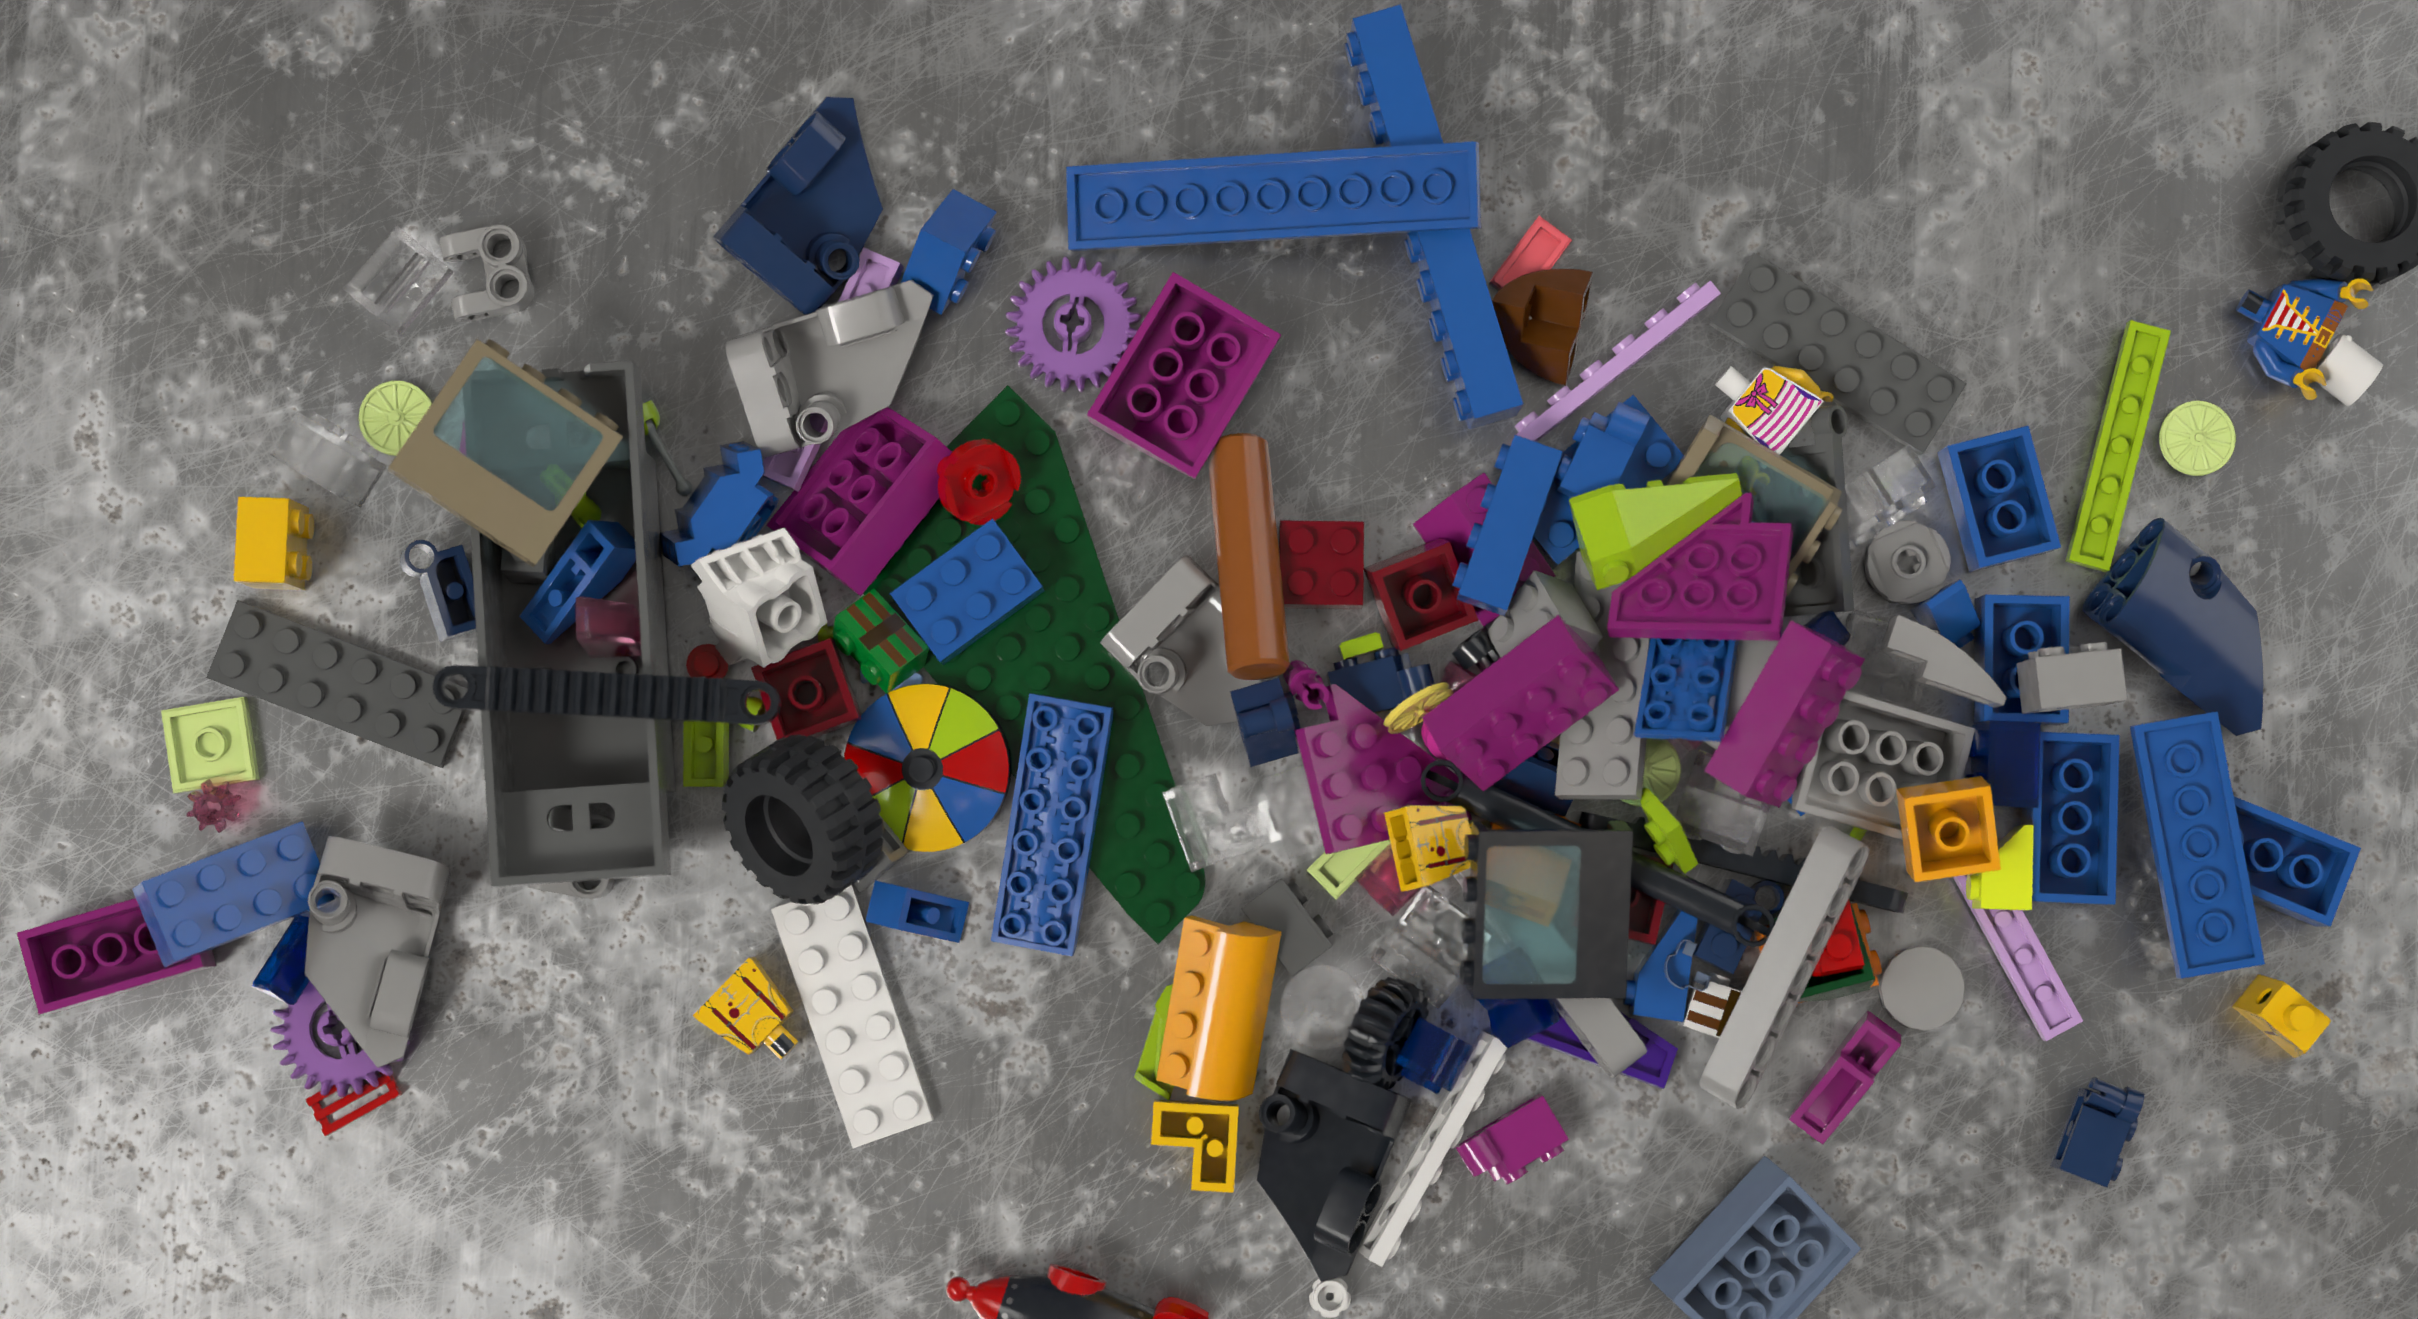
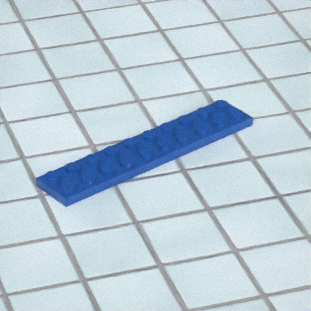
M1476 141L1066 167L1068 250L1071 251L1481 228L1479 143Z

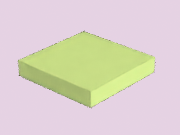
M247 697L161 710L173 793L178 794L260 780Z

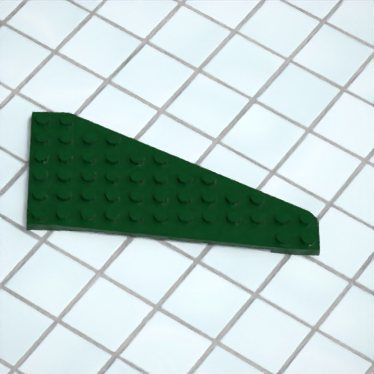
M1007 385L946 447L953 452L966 442L989 439L1014 456L1021 475L1019 490L1016 491L1014 489L1013 495L1008 501L1012 504L1011 507L995 522L1045 591L944 665L940 663L929 648L924 668L937 684L962 690L979 700L990 710L1007 738L1011 754V774L1015 779L1030 693L1113 707V720L1089 868L1124 911L1159 945L1201 901L1205 890V871L1143 688L1139 681L1100 644L1102 639L1119 622V618L1056 432ZM977 475L973 480L972 487L977 491L981 490V482L987 479L986 475ZM939 498L931 507L926 517L919 522L904 541L902 547L880 571L875 581L865 590L863 595L875 589L923 640L890 593L983 525L961 521L944 508Z

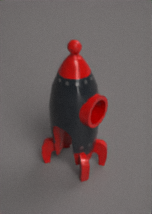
M1056 1264L1049 1265L1047 1274L1010 1275L990 1279L976 1286H970L967 1279L957 1276L949 1280L946 1285V1293L951 1300L955 1302L964 1301L965 1299L969 1300L981 1319H1209V1312L1195 1304L1175 1297L1162 1299L1154 1310L1132 1298L1106 1289L1107 1282L1096 1276Z

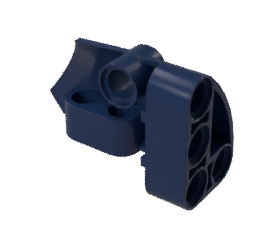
M825 97L773 158L766 169L768 173L713 236V239L728 253L804 315L814 313L817 309L821 308L840 284L856 273L859 268V255L883 211L867 159L853 98ZM841 248L845 252L846 263L840 270L832 271L828 264V257L832 251Z
M2164 518L2154 519L2139 533L2110 568V571L2104 575L2089 593L2083 604V612L2156 669L2159 676L2204 712L2218 711L2220 724L2235 736L2261 730L2263 714V658L2257 611L2225 575L2214 558L2206 554ZM2201 562L2198 572L2190 576L2191 568L2196 563Z

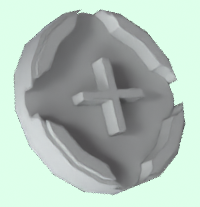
M1917 946L1904 949L1890 959L1880 976L1878 990L1882 1006L1895 1021L1906 1028L1926 1031L1942 1027L1955 1017L1963 1004L1965 985L1961 970L1950 956L1935 948Z

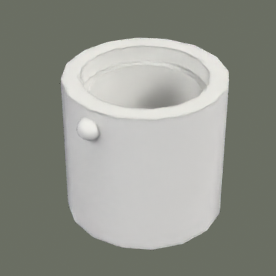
M2341 333L2326 347L2315 368L2323 373L2327 385L2323 386L2318 382L2316 383L2348 407L2357 401L2380 373L2383 363L2352 341L2350 335L2346 336Z

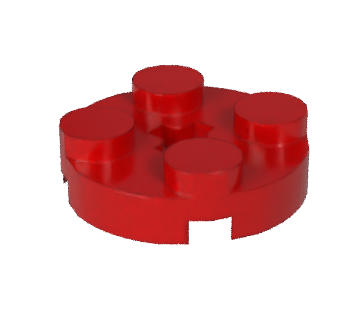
M989 439L973 440L962 444L950 456L941 459L937 467V474L939 476L938 494L942 505L961 521H968L975 525H984L991 519L995 521L1002 517L1012 505L1008 501L1011 499L1014 489L1018 491L1021 483L1020 469L1014 456ZM977 475H986L987 479L981 482V490L977 491L972 487L973 480Z

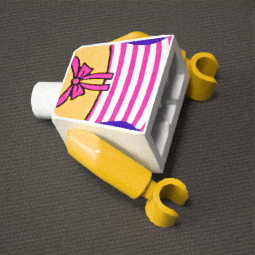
M1730 366L1715 383V386L1733 400L1721 414L1722 421L1779 455L1823 401L1832 402L1834 397L1830 392L1820 391L1819 386L1804 370L1782 366H1773L1771 368L1764 366L1750 380ZM1746 455L1737 466L1740 472V486L1742 489L1756 495L1757 491L1754 489L1755 480L1758 479L1768 484L1771 481V477L1768 473L1759 469L1760 465L1764 468L1767 465L1752 456Z

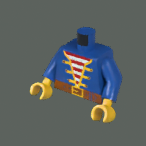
M2328 279L2292 280L2288 284H2282L2275 288L2268 299L2248 289L2241 298L2236 311L2256 321L2247 337V341L2253 346V354L2265 375L2292 388L2300 386L2303 396L2308 400L2317 398L2316 391L2308 387V385L2313 382H2318L2323 386L2327 385L2323 373L2315 368L2348 308V305L2343 302L2349 299L2355 308H2367L2369 306L2368 301L2362 298H2355V295L2360 290L2374 291L2370 283L2364 279H2355L2349 284L2344 281Z

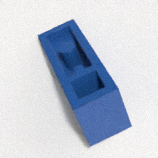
M588 520L519 617L545 644H551L622 581L636 561L635 539L619 522Z
M1678 909L1656 939V944L1652 945L1634 971L1633 980H1627L1626 998H1623V1005H1629L1628 1014L1679 1022L1684 1021L1688 987L1679 989L1667 980L1664 973V962L1668 955L1674 954L1679 941L1690 940L1695 942L1698 918ZM1687 941L1681 943L1677 955L1671 956L1667 963V973L1670 980L1681 988L1689 985L1692 957L1682 953Z

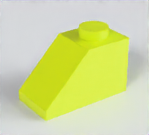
M2034 825L2015 826L1998 842L2001 870L1975 873L1973 875L1968 874L1966 879V897L1968 900H1972V909L2032 910Z

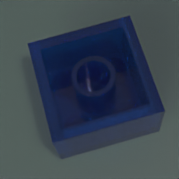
M1986 721L1972 725L1975 731L1968 757H1971V774H1966L1965 778L1981 776L1990 785L1993 809L2026 810L2039 807L2041 723Z

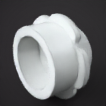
M1341 1278L1325 1280L1323 1282L1317 1279L1312 1285L1313 1292L1309 1295L1311 1307L1315 1311H1320L1323 1317H1337L1341 1311L1347 1310L1350 1305L1351 1295L1347 1292L1348 1285ZM1329 1292L1333 1293V1300H1327L1326 1294Z

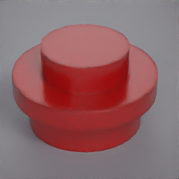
M701 644L690 652L686 662L687 672L690 677L725 678L729 665L715 648L716 645Z

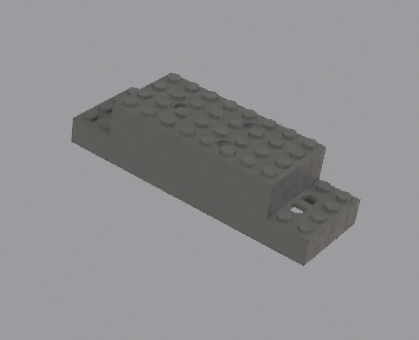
M633 360L590 363L584 366L582 371L562 372L559 368L542 369V374L546 377V380L543 382L545 385L557 393L561 388L569 391L583 402L579 408L593 417L597 412L601 413L619 426L616 433L623 438L587 489L586 495L601 509L599 521L619 522L635 539L636 561L620 583L551 644H545L519 617L542 584L510 582L501 571L503 547L470 526L478 666L531 669L544 667L549 670L617 673V665L622 661H628L632 665L631 674L669 675L656 460L646 453L641 368ZM500 370L473 371L462 387L466 457L513 488L548 490L540 481V473L545 471L548 465L551 464L557 465L572 481H575L602 441L601 438L592 433V438L587 445L569 448L568 424L577 422ZM549 425L551 449H531L526 442L527 432L534 426ZM571 515L557 535L554 567L565 553L566 544L573 541L582 529ZM481 711L491 887L671 875L666 793L676 792L672 722L670 720ZM607 803L611 805L615 812L613 823L606 828L591 829L590 804ZM572 805L573 830H554L548 822L550 811L557 806Z

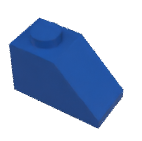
M1961 579L1944 586L1938 593L1910 609L1919 624L1948 639L1958 648L1972 641L1975 637L1971 631L1981 625L1966 586Z
M875 880L865 921L901 931L960 943L969 902Z

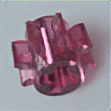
M208 779L201 783V789L204 794L199 791H193L188 794L187 797L194 804L193 809L186 813L187 817L195 816L200 822V831L209 825H214L218 833L222 832L227 826L225 818L235 821L240 817L238 811L233 809L235 803L242 797L241 795L233 796L228 790V781L219 787H214L211 780ZM207 802H219L221 809L219 811L217 809H209Z

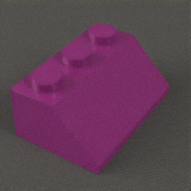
M1485 472L1454 492L1412 524L1425 544L1439 538L1449 541L1458 565H1460V562L1469 565L1474 549L1467 547V542L1474 523L1483 525L1488 509L1480 507L1488 483H1491ZM1532 541L1512 598L1534 570L1556 577ZM1474 606L1478 621L1483 627L1500 615Z

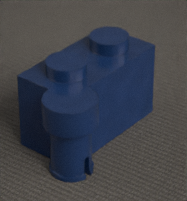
M1279 677L1230 691L1240 735L1250 767L1299 753L1295 730L1301 729L1297 716V707L1293 694L1290 691L1283 692Z
M2094 1076L2087 1087L2099 1091L2100 1094L2085 1088H2079L2050 1166L2108 1188L2110 1180L2115 1181L2121 1171L2123 1158L2119 1156L2124 1142H2129L2135 1134L2138 1125L2137 1118L2141 1112L2145 1095L2143 1092L2129 1086L2122 1089L2099 1080Z

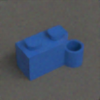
M1618 402L1610 419L1596 412L1592 414L1590 419L1583 416L1572 437V440L1579 442L1572 457L1566 454L1563 456L1554 475L1555 478L1561 480L1556 491L1573 498L1608 485L1618 484L1650 416L1621 402Z

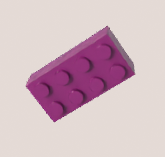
M1557 615L1422 718L1439 750L1482 791H1485L1578 720L1619 691V688L1601 658Z
M1790 621L1704 771L1745 797L1780 808L1781 804L1788 800L1795 791L1797 785L1796 778L1803 766L1814 758L1818 750L1817 742L1825 728L1829 727L1836 720L1840 711L1839 704L1847 690L1853 688L1861 676V666L1865 659L1829 637L1794 621Z
M136 898L17 932L38 1015L58 1013L217 966L213 951L209 950L164 968Z

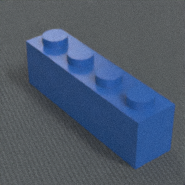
M1514 435L1511 446L1502 443L1494 466L1501 469L1502 472L1497 485L1488 483L1480 506L1488 509L1483 525L1474 523L1466 545L1474 549L1469 565L1460 562L1452 585L1460 588L1457 600L1505 616L1563 451Z

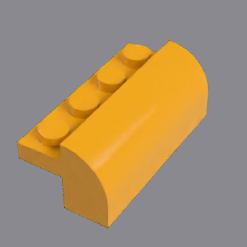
M1193 915L1184 917L1157 1081L1187 1089L1186 1095L1209 1100L1231 1101L1253 1094L1281 931L1245 921L1228 926Z

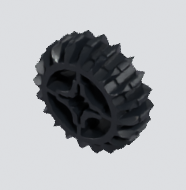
M1391 977L1380 980L1376 983L1375 987L1368 990L1367 997L1360 1001L1357 1013L1353 1014L1354 1019L1351 1026L1348 1027V1037L1343 1042L1346 1047L1342 1054V1060L1344 1061L1343 1071L1350 1074L1352 1078L1362 1083L1366 1081L1385 1090L1393 1088L1397 1081L1403 1079L1405 1070L1411 1068L1414 1056L1418 1055L1417 1050L1420 1043L1423 1042V1032L1427 1028L1425 1020L1429 1015V1010L1427 1009L1428 998L1425 997L1424 991L1405 980Z

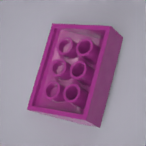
M1172 272L1088 411L1087 417L1089 422L1125 444L1196 479L1281 338V334Z
M886 407L842 430L807 473L799 492L794 490L766 526L772 531L785 528L801 553L861 596L869 585L875 581L880 571L902 547L904 541L919 522L926 517L931 507L939 499L937 467L941 459L950 456L952 451L935 436L889 407Z

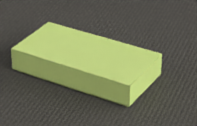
M1387 840L1328 855L1324 852L1306 871L1337 900L1391 843Z

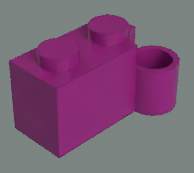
M1537 1094L1467 1136L1468 1139L1457 1145L1456 1150L1473 1177L1488 1171L1494 1182L1503 1178L1507 1185L1524 1176L1528 1172L1525 1166L1537 1158H1540L1542 1163L1563 1152L1564 1149L1561 1144L1569 1140L1543 1095Z

